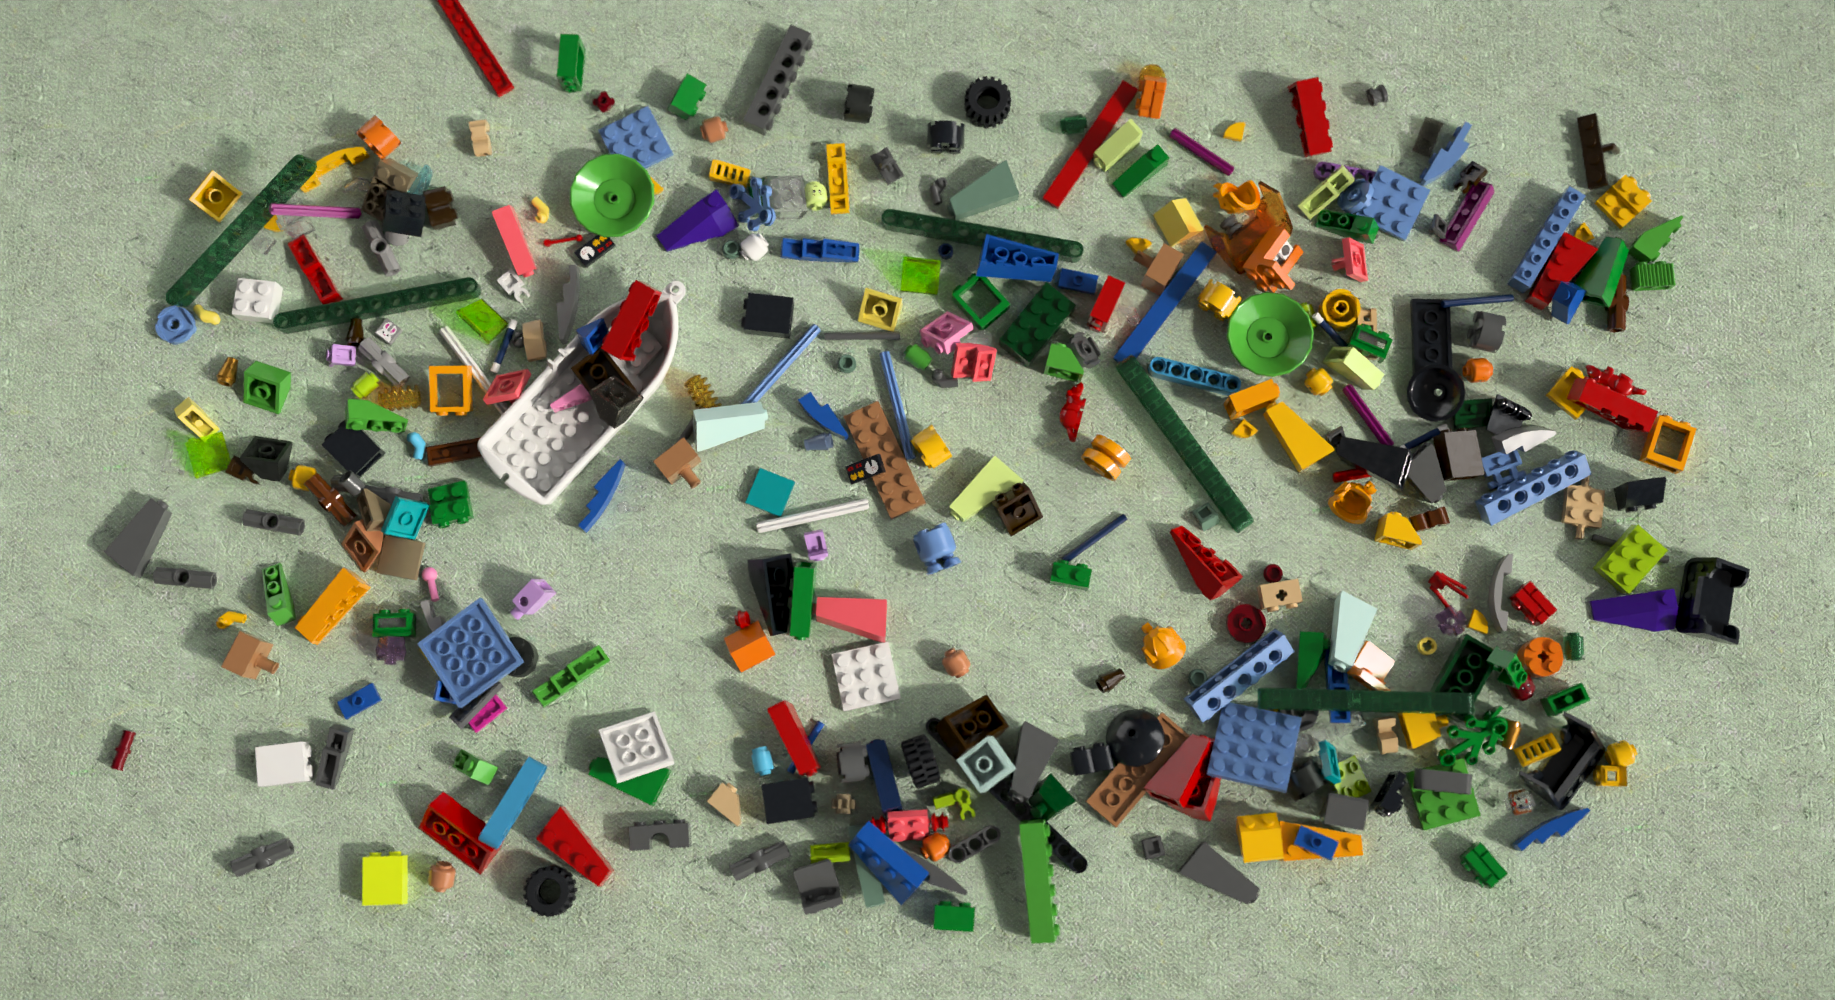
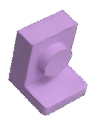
M332 344L330 350L326 351V361H329V367L334 365L355 366L356 346Z

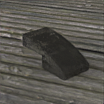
M1425 117L1412 151L1430 158L1443 123Z

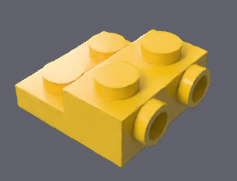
M1626 174L1594 202L1620 230L1652 202L1650 193L1645 189L1641 190L1636 185V179L1632 176L1628 177Z
M1571 366L1560 376L1545 396L1576 420L1585 409L1567 400L1575 378L1584 379V376L1579 369Z

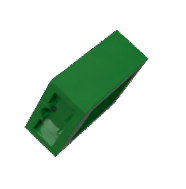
M560 34L557 78L563 90L569 93L582 91L586 49L580 36L576 34Z
M973 273L967 278L968 282L963 286L958 285L952 291V301L982 333L1010 309V303L987 277L976 276V273ZM978 281H981L1000 302L981 319L961 298Z

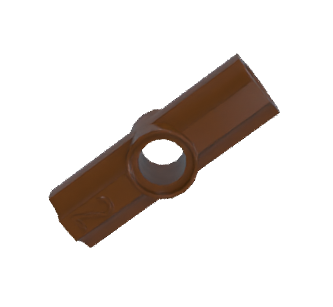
M1623 274L1620 276L1610 307H1604L1607 311V331L1612 333L1624 332L1626 330V312L1629 307V296L1626 295V275Z
M318 473L304 483L317 498L319 505L326 512H330L343 527L357 516L344 502L341 494L333 487L331 488Z

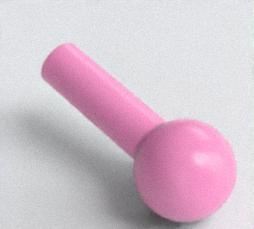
M426 567L421 575L428 584L431 601L436 602L439 601L435 583L437 571L433 567Z

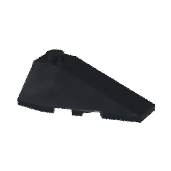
M791 553L748 559L750 581L770 636L787 633L789 608L787 605L788 597H791L792 590H789L790 579H793L794 574Z

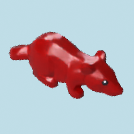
M1592 365L1586 366L1588 376L1595 379V383L1608 386L1611 390L1626 397L1630 395H1645L1647 393V390L1633 386V380L1625 374L1620 373L1619 376L1613 374L1614 369L1609 366L1604 371H1600Z
M1082 382L1066 392V404L1059 414L1060 423L1067 430L1070 442L1076 441L1083 411H1080V409H1084L1086 402L1085 398L1080 399L1084 389Z

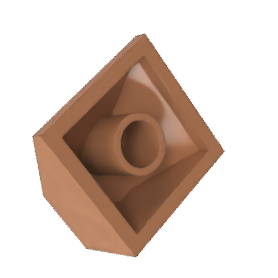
M363 519L354 522L341 543L364 573L368 571L381 551L383 533L381 531H366Z

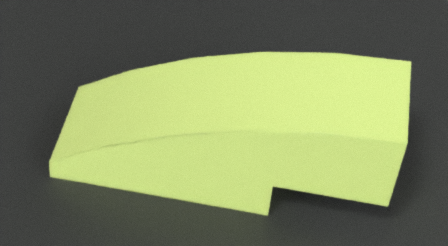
M1342 164L1298 204V207L1309 219L1313 218L1355 181V178Z

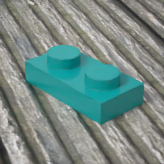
M1326 740L1318 742L1320 749L1318 754L1322 760L1323 768L1321 771L1324 778L1333 784L1340 783L1341 776L1335 747Z

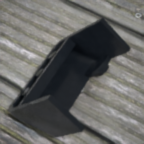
M1564 712L1563 716L1568 724L1564 725L1560 731L1563 742L1560 746L1561 750L1552 756L1542 771L1534 770L1528 774L1520 771L1519 773L1527 787L1558 810H1563L1569 804L1602 759L1605 748L1592 725L1567 712Z

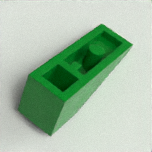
M1157 144L1119 176L1112 185L1125 198L1166 167L1170 158Z
M1300 631L1296 688L1300 692L1305 691L1325 657L1326 649L1329 650L1330 639L1327 638L1325 633Z

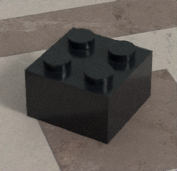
M387 190L383 207L382 231L421 237L425 220V196Z

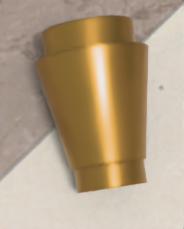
M227 357L216 376L218 378L217 383L232 387L233 383L236 382L239 362L237 359Z
M1506 719L1508 730L1502 735L1504 739L1501 746L1513 749L1522 729L1520 727L1521 723Z

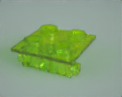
M223 431L198 439L190 438L188 442H185L195 479L224 471L231 462Z

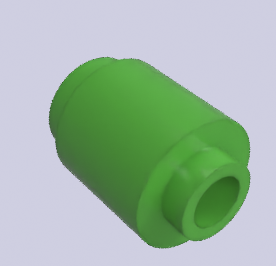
M916 343L913 346L910 344L904 351L906 355L904 359L917 369L921 368L924 371L932 361L930 354Z

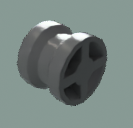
M1383 84L1377 85L1374 89L1369 88L1366 90L1367 100L1372 107L1376 106L1379 102L1385 103L1388 101L1387 90Z
M1232 214L1219 226L1226 231L1228 237H1231L1243 227V224L1238 222L1236 216Z

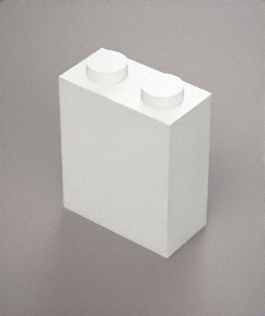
M302 741L255 747L258 787L311 781L313 767L310 765L312 748L309 742Z

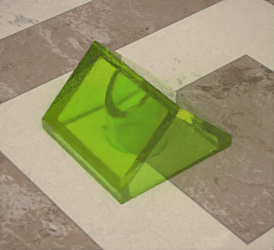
M903 256L900 291L938 295L941 260Z
M483 299L456 311L461 320L488 345L508 325V322Z

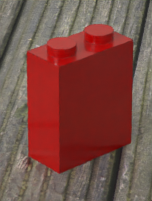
M1110 275L1107 276L1087 322V326L1092 331L1104 333L1122 294L1125 282Z

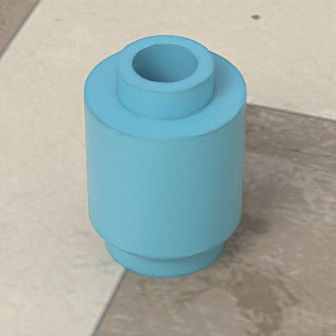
M767 746L752 749L753 754L751 758L755 774L759 773L760 776L771 774L774 765Z

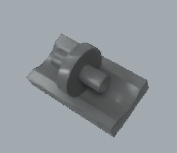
M887 147L871 155L872 161L887 185L904 176Z

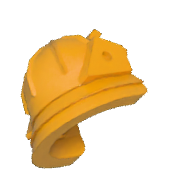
M1252 180L1244 182L1239 187L1228 182L1213 185V188H1217L1219 191L1215 192L1213 197L1218 198L1220 208L1224 209L1227 214H1240L1244 210L1257 208L1260 203L1259 190Z
M1345 481L1334 491L1335 494L1329 498L1328 505L1331 511L1342 520L1352 524H1363L1367 519V514L1372 509L1370 505L1371 495L1377 490L1371 481H1368L1364 486L1361 483H1348Z
M1148 622L1142 626L1141 629L1146 636L1143 639L1144 647L1141 650L1150 667L1166 669L1181 660L1186 651V644L1172 627L1163 628L1157 626L1152 628Z

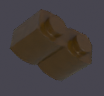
M445 186L424 191L423 195L425 196L431 227L434 230L457 225L458 213L456 208H452V202L454 201L452 191H448Z

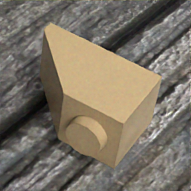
M729 782L727 785L721 783L707 802L736 826H740L742 820L740 799L736 793L738 789Z

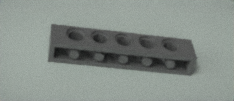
M790 25L743 120L746 128L764 136L767 130L770 131L774 124L773 118L775 114H779L782 107L781 102L783 98H787L791 82L794 83L796 80L797 69L802 67L805 61L804 55L806 51H810L813 45L810 32ZM799 47V50L792 51L791 48ZM787 62L792 64L789 67L783 66ZM779 78L784 79L782 83L775 82ZM770 94L776 95L774 99L767 98ZM762 110L768 111L766 115L759 114Z

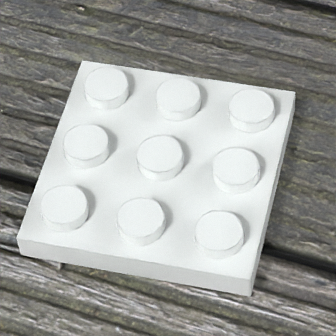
M888 642L831 654L844 712L901 699Z
M655 711L599 730L600 738L617 783L674 764Z

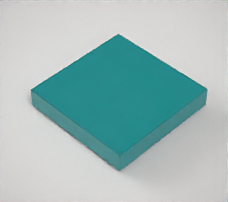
M760 468L745 503L782 517L796 482Z
M395 496L381 532L415 540L430 505L425 502Z

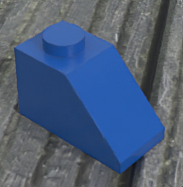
M1561 281L1552 298L1551 316L1569 325L1587 290L1572 282Z

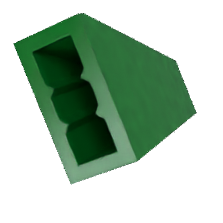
M1606 236L1575 281V285L1587 290L1581 302L1610 307L1629 252L1623 239Z
M798 561L795 565L790 636H794L796 640H806V637L809 638L811 634L817 571L816 562Z
M597 757L596 760L593 759L588 770H590L588 775L651 806L655 805L672 772L670 769L661 768L617 783L608 758Z

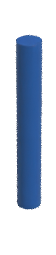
M820 721L816 723L808 736L811 745L825 725ZM793 761L787 769L791 774H794L797 769Z

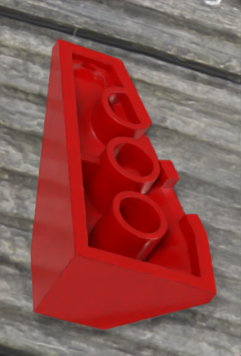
M1180 526L1171 529L1170 534L1197 587L1210 601L1223 595L1243 578L1226 559L1222 561L1214 555L1216 553L1215 550L1212 548L1209 550L1201 545V540L1185 527Z

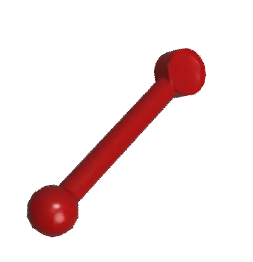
M577 234L575 237L552 241L545 239L544 245L550 247L552 244L574 240L581 241L583 237Z

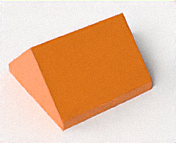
M759 621L724 638L728 650L741 673L776 655Z

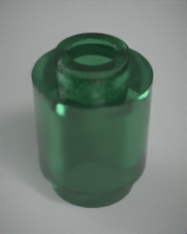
M1077 114L1060 119L1062 134L1084 133V129L1087 128L1086 117H1082V114Z
M1567 633V636L1563 637L1564 656H1566L1567 661H1581L1582 656H1584V637L1580 636L1579 633Z

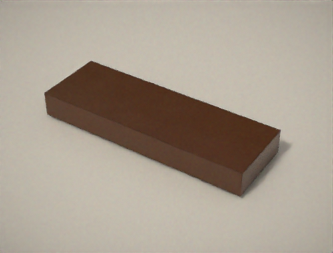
M481 437L426 447L428 466L432 467L481 458L482 455L477 448L478 440Z

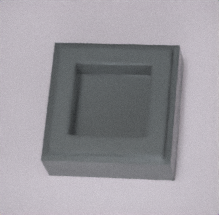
M1161 836L1141 840L1145 860L1165 855Z

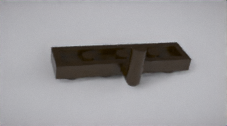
M1597 113L1577 117L1588 189L1592 190L1609 186L1604 152L1611 151L1614 155H1617L1620 149L1614 143L1602 145Z

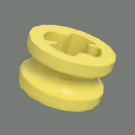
M1426 637L1418 642L1417 649L1422 655H1430L1436 651L1437 644L1434 639ZM1428 641L1430 643L1429 645H1431V649L1425 651V647L1423 648V644L1427 643Z

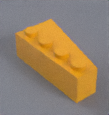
M343 567L308 612L298 620L295 628L311 643L318 645L371 587L355 572Z
M1279 821L1283 847V859H1279V861L1322 858L1293 845L1301 824ZM1302 825L1339 842L1333 858L1363 855L1361 835Z

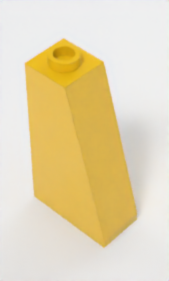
M1283 401L1278 404L1273 402L1265 407L1267 410L1263 413V416L1298 473L1335 451L1325 439Z

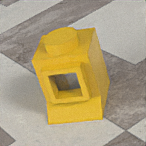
M1596 766L1593 771V780L1596 782V786H1627V766Z

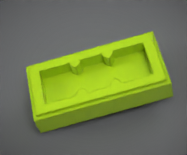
M849 842L810 845L811 864L830 859L832 862L851 861Z

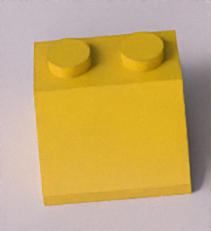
M1390 512L1378 519L1374 538L1375 542L1413 550L1422 544V540L1406 517H1402L1401 513Z
M1276 812L1237 816L1236 835L1244 863L1283 859L1281 829Z

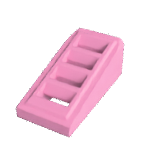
M580 384L551 403L550 406L556 413L591 401L592 397L583 384Z

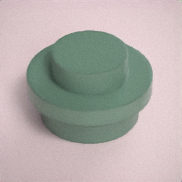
M733 240L727 241L722 247L724 256L728 259L737 258L741 253L740 244Z
M851 355L841 356L838 360L839 370L846 374L853 372L856 368L855 358Z
M1194 669L1188 675V682L1194 688H1198L1208 680L1207 674L1201 669Z

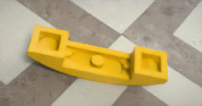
M845 143L826 144L831 214L850 213Z
M351 147L333 152L313 164L301 177L298 186L304 193H307L321 185L319 177L349 160L355 166L369 158L370 155L364 147Z

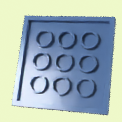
M483 598L474 601L417 643L459 708L464 707L524 663Z
M1229 702L1221 710L1207 776L1286 793L1302 717Z

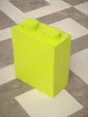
M401 851L389 852V856H382V852L369 853V857H363L362 906L406 904L408 894V855H401Z

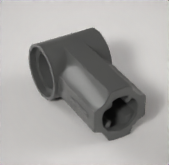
M348 471L343 475H334L330 480L331 488L333 487L338 492H348L352 496L358 495L365 487V483L352 471Z

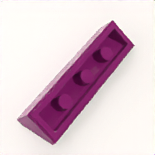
M1480 181L1476 186H1471L1447 226L1445 239L1440 238L1439 241L1457 252L1461 250L1495 192L1492 184Z

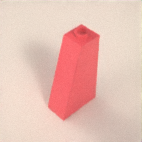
M507 205L492 211L517 275H523L524 278L533 275V271L537 270L514 207Z
M817 597V603H813V615H816L817 622L885 643L887 600Z

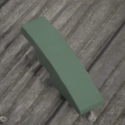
M867 822L848 827L851 841ZM853 851L866 909L886 904L881 882Z

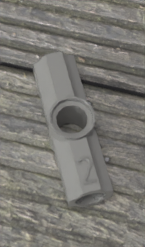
M370 220L364 223L362 229L385 276L398 274L401 268L392 252V247L385 239L378 221ZM385 245L384 250L378 251L380 246Z
M370 337L360 343L358 347L360 352L397 388L404 386L410 378L408 374Z

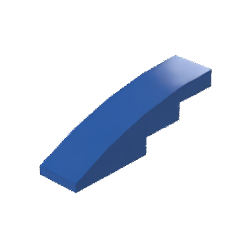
M783 238L781 240V258L817 262H859L860 243L830 239L820 241L804 238L802 240Z
M621 459L594 486L598 493L586 505L591 512L578 524L586 533L601 517L620 483L626 466Z
M1329 646V650L1326 649L1324 662L1330 723H1351L1347 672L1337 671L1328 664Z
M1579 808L1546 820L1526 832L1512 843L1511 846L1516 851H1523L1533 841L1536 844H1543L1553 834L1555 837H1563L1591 810L1589 808Z

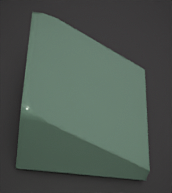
M1209 502L1192 511L1203 531L1219 523L1218 514Z

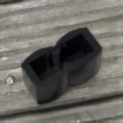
M1104 742L1092 744L1093 748L1085 750V746L1073 748L1074 752L1069 754L1074 776L1114 769L1110 746H1104Z

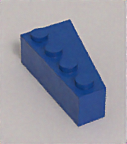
M986 234L980 252L976 276L1051 282L1057 268L1059 253Z
M870 821L863 826L848 844L901 906L918 889L929 874L927 870Z

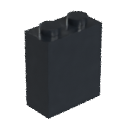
M748 293V299H744L743 309L746 310L745 317L742 316L741 328H744L745 334L790 339L795 304L794 298Z
M345 420L339 424L338 429L334 433L326 436L325 442L321 444L347 471H352L358 478L362 477L386 453L364 430L346 429Z
M809 777L761 785L767 824L815 817V813L818 812L817 802L812 799V793H815L814 782L810 781Z

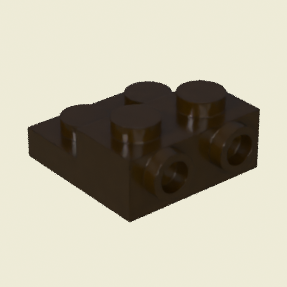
M1024 482L1022 484H1014L1011 487L1012 490L1007 493L997 494L995 500L991 502L1011 537L1043 518L1030 488Z

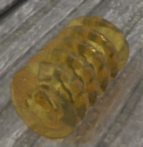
M696 375L684 383L685 388H688V393L692 395L691 399L696 401L695 406L699 409L722 406L721 403L715 404L718 397H711L715 393L714 390L708 391L711 384H704L708 380L707 377L701 378V375Z
M417 384L414 385V390L411 389L410 385H407L406 391H404L402 386H399V392H396L395 387H392L391 393H389L387 388H384L383 394L378 391L379 406L390 411L395 409L402 410L403 407L406 410L410 409V407L416 409L418 405H421V394Z

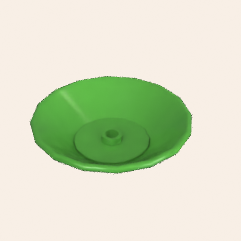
M603 154L587 161L575 174L570 187V207L576 220L589 232L602 237H622L637 230L649 217L654 204V184L648 171L635 159L621 154ZM614 196L617 197V200L615 202L612 201V198Z
M1264 292L1249 296L1237 305L1228 320L1226 337L1232 355L1242 367L1256 375L1275 377L1290 373L1304 363L1312 349L1314 331L1309 315L1297 301L1284 294ZM1265 335H1269L1271 340H1266Z

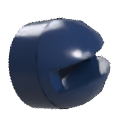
M948 243L941 244L938 248L939 256L943 260L952 258L954 253L953 247Z

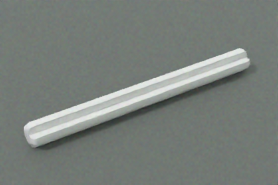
M445 326L440 329V334L464 365H472V376L486 394L491 386L490 381L450 328ZM505 401L494 403V406L501 415L509 408Z
M865 498L756 523L757 531L762 533L868 509L869 504Z

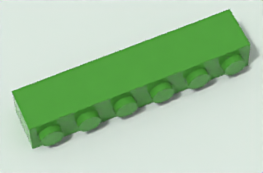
M1045 819L1022 820L1019 828L1031 944L1053 943L1056 941L1057 936H1060V927L1055 921V916H1058V907L1053 901V896H1056V887L1051 881V876H1054V867L1049 861V856H1052V847L1047 841V837L1050 836L1049 824H1046Z

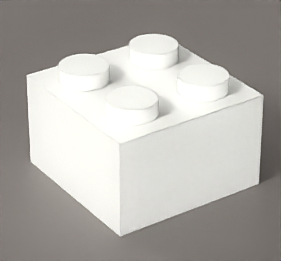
M238 278L232 315L239 320L277 324L283 288L273 281Z

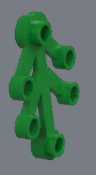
M1467 715L1464 718L1465 725L1468 728H1485L1480 732L1461 730L1456 725H1450L1446 730L1450 738L1467 739L1451 749H1441L1438 753L1440 763L1443 766L1453 765L1456 760L1455 755L1471 746V751L1465 754V760L1469 765H1475L1478 762L1481 746L1486 755H1492L1496 750L1495 745L1498 736L1504 735L1508 730L1506 719L1494 717L1489 721L1476 719L1474 715ZM1489 736V740L1483 743L1484 738Z

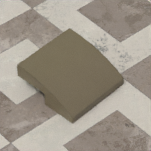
M385 535L377 573L417 581L426 543Z

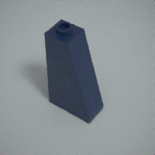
M874 739L869 744H866L882 811L885 820L888 821V812L903 811L885 739Z

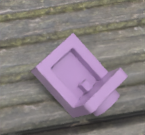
M823 529L804 533L809 560L821 561L828 556Z

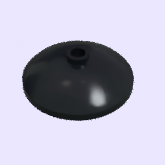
M1441 364L1422 367L1411 377L1407 386V400L1411 409L1419 417L1428 421H1443L1454 416L1461 409L1466 395L1465 385L1461 376L1454 369ZM1437 389H1440L1442 391V394L1440 396L1436 395Z
M1132 709L1122 712L1112 720L1107 729L1106 745L1110 746L1111 756L1125 766L1140 767L1149 764L1157 758L1164 746L1165 735L1161 723L1153 714L1145 710ZM1132 731L1136 732L1133 737L1129 736Z

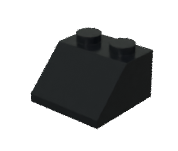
M1666 476L1630 481L1614 488L1618 511L1625 510L1626 513L1638 511L1637 508L1642 507L1645 510L1657 508L1656 505L1663 503Z

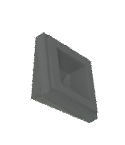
M1436 213L1433 216L1429 231L1445 239L1447 223Z
M1342 426L1329 431L1325 435L1327 442L1333 448L1341 441L1342 436L1345 437Z

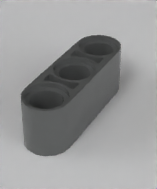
M1415 769L1413 789L1471 795L1472 774Z
M989 825L952 846L948 854L950 860L954 863H961L996 843L1001 837L999 828ZM990 828L997 831V837L994 840H989L986 837V832ZM973 838L980 841V847L977 850H972L969 847V842ZM956 848L963 851V857L959 860H955L952 857V851Z

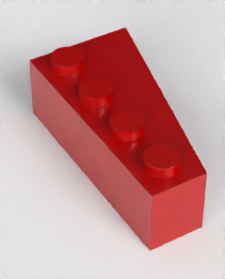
M1318 77L1294 82L1288 86L1289 93L1293 92L1291 103L1292 107L1298 112L1296 123L1299 128H1302L1300 139L1305 158L1331 152L1333 141L1328 134L1330 125L1329 120L1325 117L1326 103L1325 100H1322L1321 95L1323 92L1322 82H1319Z
M1564 232L1540 270L1525 302L1539 310H1543L1551 303L1561 281L1569 282L1598 249Z
M635 280L630 285L629 294L622 301L618 316L612 320L611 329L602 340L603 345L601 349L620 360H635L636 355L633 354L635 348H639L643 341L640 339L641 333L647 330L649 326L648 316L653 315L662 294L661 291L639 280Z
M1575 378L1567 400L1624 430L1650 432L1658 411L1617 393L1608 386L1595 383L1596 380L1593 378Z
M565 806L559 807L536 838L597 887L603 886L614 871Z

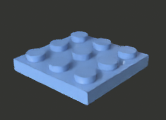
M648 106L598 130L610 154H621L633 158L645 169L673 156V152Z
M1380 165L1370 183L1374 188L1373 196L1370 199L1372 203L1368 208H1362L1357 211L1355 215L1373 217L1380 230L1405 241L1430 190Z

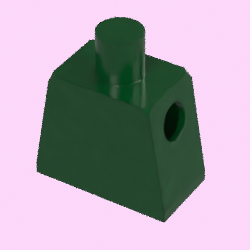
M1050 773L1039 782L1028 802L1033 807L1031 809L1033 817H1042L1045 821H1049L1064 812L1076 800Z

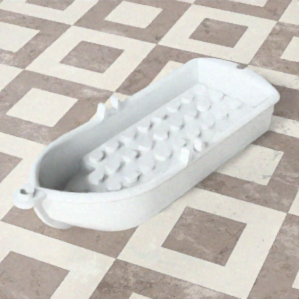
M673 281L663 289L653 315L648 316L649 326L646 331L641 333L640 339L643 341L639 348H635L633 354L636 355L634 361L620 360L609 354L639 394L609 418L593 398L591 401L556 413L550 406L551 403L582 384L571 370V367L589 355L582 346L578 334L564 349H558L560 354L553 361L550 359L547 361L548 367L478 440L477 448L491 471L500 480L504 475H509L505 485L519 495L540 505L551 504L654 394L665 378L674 356L678 338L676 305L686 293L683 283ZM674 289H679L677 293L673 292ZM623 300L605 308L587 324L604 318L610 331L612 320L618 316Z

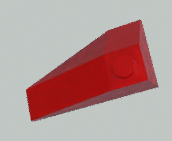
M1209 738L1210 741H1211V743H1212V745H1214V740H1215V739H1214V738ZM1210 758L1185 808L1182 809L1168 804V806L1191 818L1209 822L1216 806L1221 782L1220 778L1207 776Z

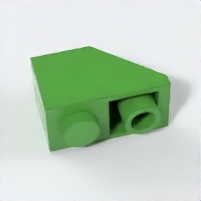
M463 749L455 757L452 766L468 777L490 785L498 769L492 763Z

